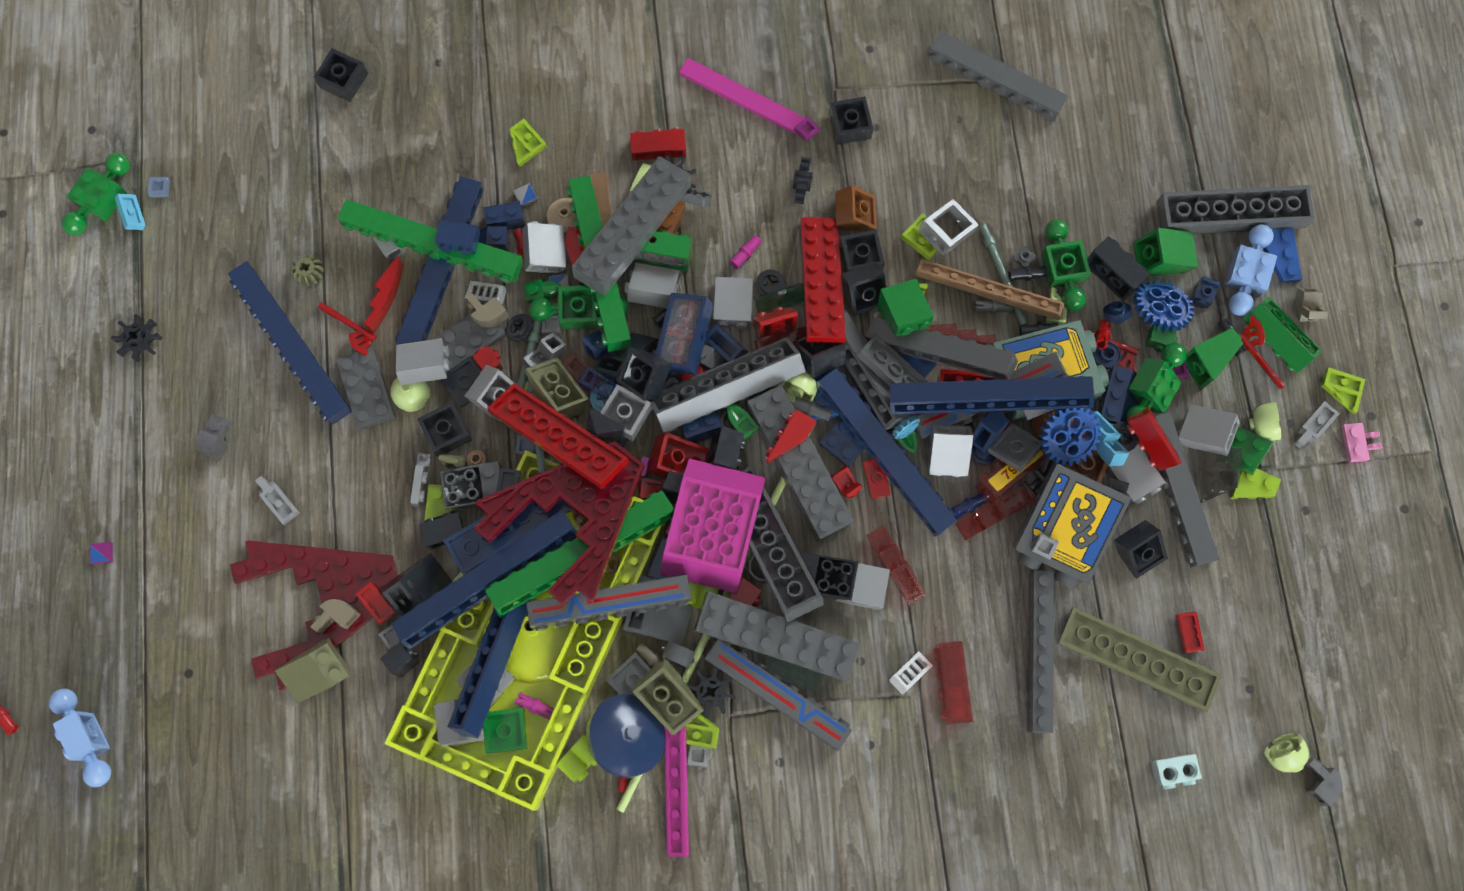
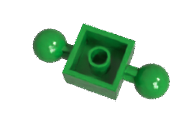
M112 153L108 155L105 160L106 171L103 175L87 167L66 197L79 208L76 212L65 214L61 220L62 229L67 234L72 236L83 234L87 229L85 218L89 213L107 222L117 208L115 196L117 194H127L118 183L113 181L116 176H123L130 170V161L124 154Z
M1053 219L1045 226L1044 233L1046 238L1053 242L1054 245L1045 246L1041 253L1043 266L1047 267L1046 278L1049 288L1065 286L1066 291L1062 295V302L1065 303L1064 307L1069 311H1078L1084 307L1086 295L1081 289L1076 287V284L1085 283L1091 275L1083 241L1078 240L1065 243L1069 232L1068 225L1061 219Z
M589 286L558 287V303L552 304L548 299L540 297L534 299L529 306V313L536 321H546L552 315H559L561 330L599 328L597 323L599 312H595L593 306L595 295L590 294ZM620 296L624 314L626 315L628 303L624 297Z
M1171 343L1165 346L1161 354L1162 360L1145 359L1129 387L1130 392L1140 405H1135L1128 410L1126 415L1127 423H1129L1127 418L1146 407H1149L1152 412L1165 413L1182 383L1172 370L1173 367H1178L1186 361L1187 352L1181 344Z

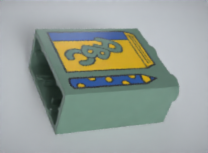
M1081 320L992 344L997 349H1009L1015 353L1018 361L1015 370L1057 352L1068 373L1067 377L1093 376L1094 402L1105 392V387L1109 385V378L1103 365L1097 366L1092 352L1096 351L1095 337L1092 331H1084ZM1023 410L1005 411L1007 418L1012 423L1027 420Z

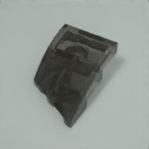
M1230 448L1227 456L1201 450V464L1199 466V482L1197 486V493L1201 503L1238 488L1243 448Z

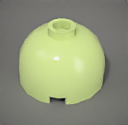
M807 371L778 385L783 386L792 402H795L796 397L812 403L817 392V383L814 377Z
M397 377L392 382L390 393L394 404L398 408L407 412H414L426 405L425 403L430 397V388L427 382L400 385Z
M1266 403L1257 407L1253 413V418L1249 419L1250 429L1255 430L1257 435L1270 441L1281 440L1277 403Z
M1293 733L1282 735L1272 741L1273 746L1270 749L1268 746L1265 748L1264 754L1270 764L1282 772H1299L1309 759L1308 746L1300 734L1298 736H1295Z

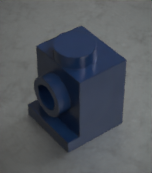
M1203 276L1197 282L1190 300L1197 307L1208 308L1213 303L1221 283Z

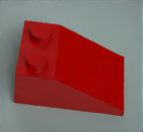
M779 307L770 313L761 312L753 317V327L759 344L795 334L798 317L797 311L790 307Z
M664 432L655 437L647 472L664 479L667 478L670 470L684 475L689 459L706 463L709 449Z

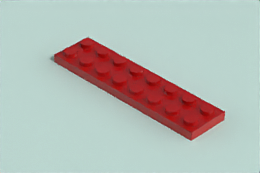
M801 217L800 230L807 342L845 343L844 303L836 218Z
M515 383L487 407L490 414L601 489L629 463L628 457Z

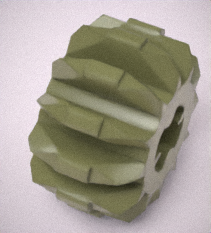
M305 254L303 258L297 256L298 261H292L294 266L290 268L293 273L292 277L300 285L306 284L310 287L311 282L317 284V278L323 279L320 274L324 272L322 262L314 255L309 257L308 254Z

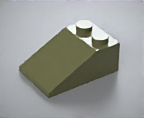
M558 357L526 368L525 372L536 398L568 419L584 412L588 398Z
M328 637L280 666L275 672L295 701L299 703L347 678L350 674V668Z
M665 658L634 683L632 692L672 735L676 734L704 711L682 677Z

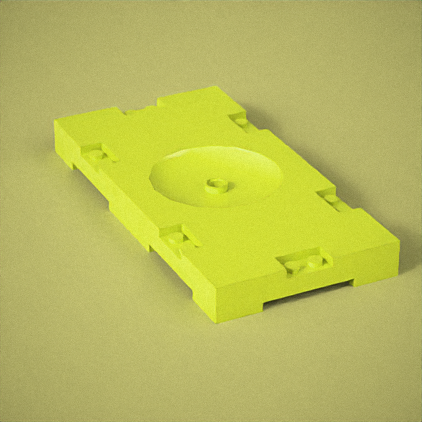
M525 450L516 470L521 471L519 482L539 474L536 454ZM545 459L546 470L559 465ZM633 496L630 507L637 502L641 503L644 500ZM572 510L571 512L567 513L566 516L569 518L574 528L578 532L580 528L578 527L576 521L573 518ZM666 523L615 551L620 561V566L615 573L605 571L598 590L639 583ZM609 560L607 567L613 569L615 561ZM546 590L545 592L532 598L531 601L549 599L554 597L548 593V590ZM487 597L439 629L440 633L384 744L535 811L540 807L557 769L556 765L561 760L565 746L579 715L583 711L625 616L616 617V614L609 615L608 619L596 621V618L588 619L587 623L576 624V621L569 622L568 626L556 628V625L547 626V630L536 631L534 629L533 631H527V624L529 623L527 611L505 667L516 678L503 691V695L488 712L524 708L515 704L518 694L522 692L533 699L538 698L542 703L554 708L550 720L536 713L531 714L530 710L524 708L527 749L486 754L485 740L467 745L439 746L434 705L459 699L463 687L456 680L469 665L472 666L494 611V606L489 597Z

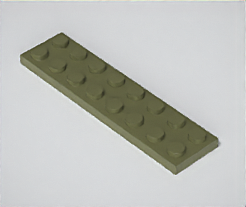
M1075 607L1071 608L1057 643L1204 712H1208L1222 676Z

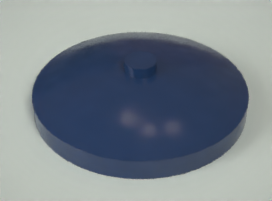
M620 694L610 697L599 704L590 716L587 725V744L590 753L602 769L614 776L631 778L642 775L658 763L664 752L666 743L664 725L635 695Z

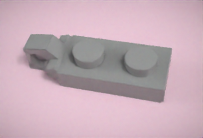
M1326 401L1322 402L1299 428L1300 430L1297 433L1300 436L1294 444L1301 448L1307 442L1311 444L1316 441L1340 413Z
M418 453L417 465L415 466L410 503L416 508H420L421 502L424 503L425 491H422L423 484H427L428 472H425V470L431 465V455L427 453Z
M262 476L255 480L261 488L258 491L259 496L283 525H286L300 514L273 481L268 483Z

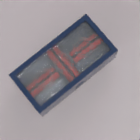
M671 293L656 351V355L672 364L669 373L689 376L697 375L713 310V304L707 296Z

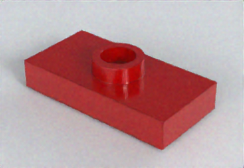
M875 460L863 462L862 465L871 499L890 496L891 492L886 474Z
M369 582L355 594L379 625H382L396 613V610L373 582Z
M1197 611L1175 614L1183 654L1205 651Z

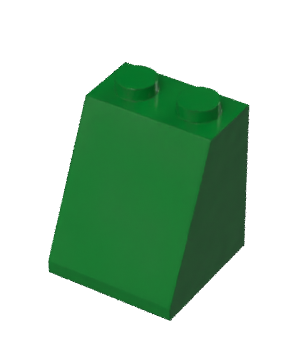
M1157 228L1133 242L1135 260L1139 265L1146 268L1150 274L1149 276L1185 274L1198 267L1192 232Z
M917 279L880 290L877 310L895 336H906L913 331L925 330L932 325L934 315Z
M1234 328L1194 346L1187 352L1186 367L1200 391L1220 375L1242 346L1239 333L1235 332Z

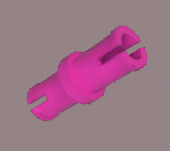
M753 235L745 245L739 248V252L730 260V264L734 268L739 269L747 258L752 257L755 249L762 244L761 239Z
M522 692L518 694V698L515 701L516 705L530 710L531 714L536 713L549 720L554 712V708L542 703L540 699H533Z

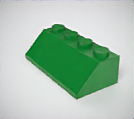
M1270 297L1244 317L1247 326L1250 324L1251 315L1260 321L1265 333L1264 343H1268L1273 348L1272 351L1277 357H1282L1286 361L1285 364L1291 371L1298 373L1322 352Z

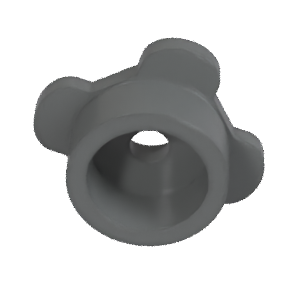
M1022 246L1020 251L1014 254V260L1022 267L1029 266V263L1036 258L1035 253H1031L1026 246Z

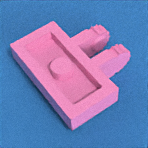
M1363 423L1344 424L1341 426L1348 463L1370 460L1368 450L1383 448L1382 443L1367 445L1366 439L1380 437V432L1365 433Z

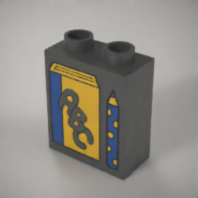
M1053 462L1012 545L1015 550L1020 552L1016 561L1036 571L1039 570L1042 563H1045L1056 569L1054 573L1055 580L1072 588H1075L1078 580L1089 584L1127 509L1131 497ZM1040 533L1059 541L1051 560L1031 551Z

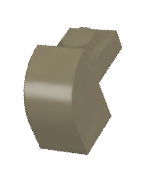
M1297 288L1295 309L1299 321L1318 322L1320 319L1328 318V311L1321 308L1322 291L1316 288Z
M472 292L465 296L468 301L466 305L472 312L471 317L473 321L481 327H495L509 317L507 311L496 297L482 306Z
M338 599L328 600L319 606L325 612L318 614L314 618L311 628L317 633L322 634L336 621L341 627L348 629L361 614L344 601Z

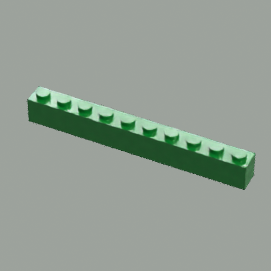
M590 175L568 179L569 187H566L567 197L572 199V202L569 203L571 214L575 213L576 216L573 219L575 230L579 229L580 233L577 235L579 246L583 245L581 254L603 228ZM617 282L606 296L589 287L590 294L595 295V300H593L595 312L598 311L600 316L597 317L599 329H603L604 334H601L603 346L607 345L608 352L630 348L631 339Z
M345 199L337 217L342 225L341 227L347 231L355 230L366 237L371 235L381 242L387 243L389 241L399 248L407 247L417 254L425 253L436 260L441 258L451 265L456 266L459 264L469 271L477 270L487 277L495 276L506 283L510 281L516 283L524 264L522 257L479 242L476 254L470 253L465 255L458 251H441L435 243L436 228Z
M663 491L651 494L643 502H637L628 509L613 552L673 519L675 509ZM578 538L571 542H565L554 552L550 551L538 561L528 563L522 570L510 573L506 579L492 583L485 591L498 615L501 617L548 590L589 547Z

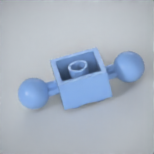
M1256 225L1250 230L1248 240L1252 248L1240 245L1233 252L1224 286L1239 290V293L1234 294L1229 300V309L1237 316H1245L1253 310L1254 300L1250 294L1261 296L1269 288L1277 256L1263 252V248L1271 244L1274 236L1272 229L1267 225Z
M59 689L49 698L51 711L63 717L53 723L55 728L54 735L61 741L62 751L67 759L71 761H84L85 768L82 773L84 782L91 787H100L110 779L111 768L106 762L98 760L96 756L110 749L94 713L75 711L74 709L77 706L76 694L69 689Z

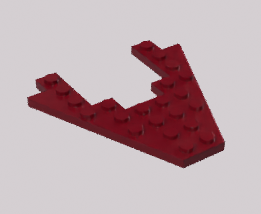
M615 441L608 443V445L628 457L629 463L603 489L562 463L475 502L476 506L486 513L487 516L474 529L489 543L532 501L547 513L562 499L587 520L585 525L576 533V537L589 548L548 589V593L563 606L577 591L590 602L595 600L644 469V464Z
M245 541L249 559L230 564L235 584L293 568L297 585L316 580L321 603L338 599L350 604L361 614L348 629L341 627L334 621L322 634L317 633L311 628L313 620L306 621L310 641L252 658L255 678L276 674L275 670L328 637L335 648H337L374 617L355 594L369 582H373L382 593L381 587L398 576L394 556ZM276 674L279 690H285L286 686Z

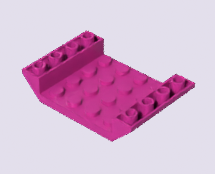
M689 459L670 526L660 574L670 577L687 575L690 582L737 593L765 477Z

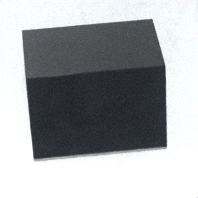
M591 408L586 431L606 444L615 441L621 446L625 426Z

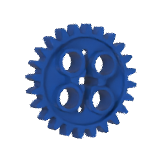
M1156 280L1153 283L1147 281L1146 284L1143 283L1133 297L1135 299L1133 304L1136 305L1135 310L1140 311L1138 316H1144L1143 321H1150V326L1155 324L1158 330L1160 327H1163L1165 332L1168 328L1172 332L1175 329L1180 331L1182 327L1186 328L1193 319L1195 307L1191 306L1193 301L1187 300L1189 295H1183L1184 290H1177V285L1172 287L1171 282L1166 285L1163 280L1160 283Z
M1090 408L1055 409V415L1049 413L1050 420L1044 419L1047 425L1040 427L1044 430V433L1039 434V437L1044 439L1039 442L1044 447L1042 451L1047 454L1046 456L1062 466L1065 464L1072 466L1073 462L1079 465L1080 459L1086 462V455L1088 454L1092 457L1091 450L1098 449L1095 443H1101L1097 439V436L1103 435V433L1098 431V429L1102 428V425L1097 423L1100 418L1096 417V413L1090 410Z

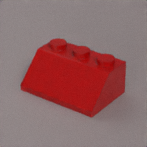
M1149 407L1127 418L1129 431L1132 435L1136 433L1139 440L1137 443L1142 451L1146 450L1150 455L1147 459L1153 468L1156 466L1161 471L1182 463L1177 451Z

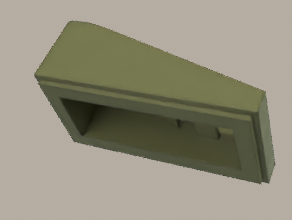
M454 454L439 455L438 458L444 467L450 470L466 467L467 464L466 457Z

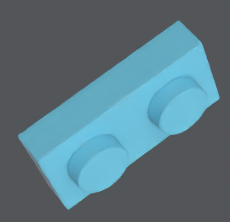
M117 194L115 200L124 228L126 230H143L146 225L136 195Z

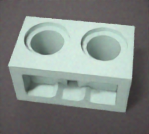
M1196 754L1150 761L1156 786H1163L1164 789L1176 788V783L1183 782V786L1196 784L1195 780L1202 779ZM1185 765H1187L1190 770L1187 776L1183 773V767ZM1165 768L1168 769L1170 772V777L1168 779H1165V777L1163 776V771Z

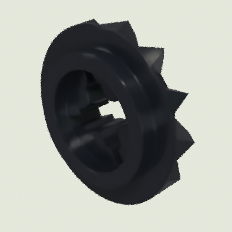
M765 270L756 279V289L760 295L766 298H775L781 295L785 289V279L776 270ZM768 278L771 283H776L773 285V290L769 286H765L768 283Z
M526 314L515 315L506 325L505 334L507 338L515 342L519 340L524 341L526 335L530 336L529 331L533 330V321ZM516 326L522 327V330H521V331L518 330V328H517Z
M1118 422L1113 427L1120 434L1123 432V436L1127 438L1123 441V444L1121 438L1118 439V442L1130 452L1137 446L1139 438L1136 433L1131 434L1127 427L1129 423Z

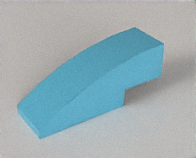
M1095 411V416L1100 418L1097 423L1102 425V428L1098 429V431L1103 433V435L1097 436L1101 443H1095V446L1098 448L1096 451L1108 467L1123 465L1129 452L1118 442L1121 434L1098 411Z

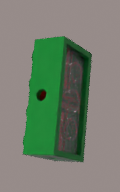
M655 231L632 262L688 272L692 256V238L685 234L674 235L667 231Z

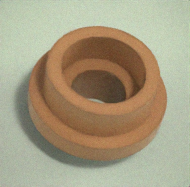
M473 450L467 456V463L469 466L486 463V456L480 450ZM479 456V461L474 462L473 458Z

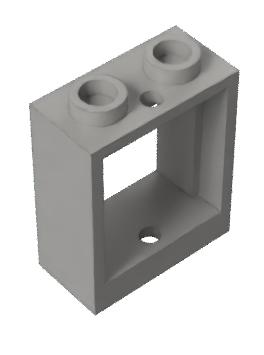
M952 199L924 220L918 231L942 256H945L971 236L978 224ZM945 213L964 230L953 239L935 223Z

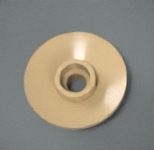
M568 198L556 200L547 211L548 223L563 225L564 233H567L568 227H574L573 219L576 218L575 213L571 214L569 203L572 202V199ZM563 211L568 212L566 215L561 214Z

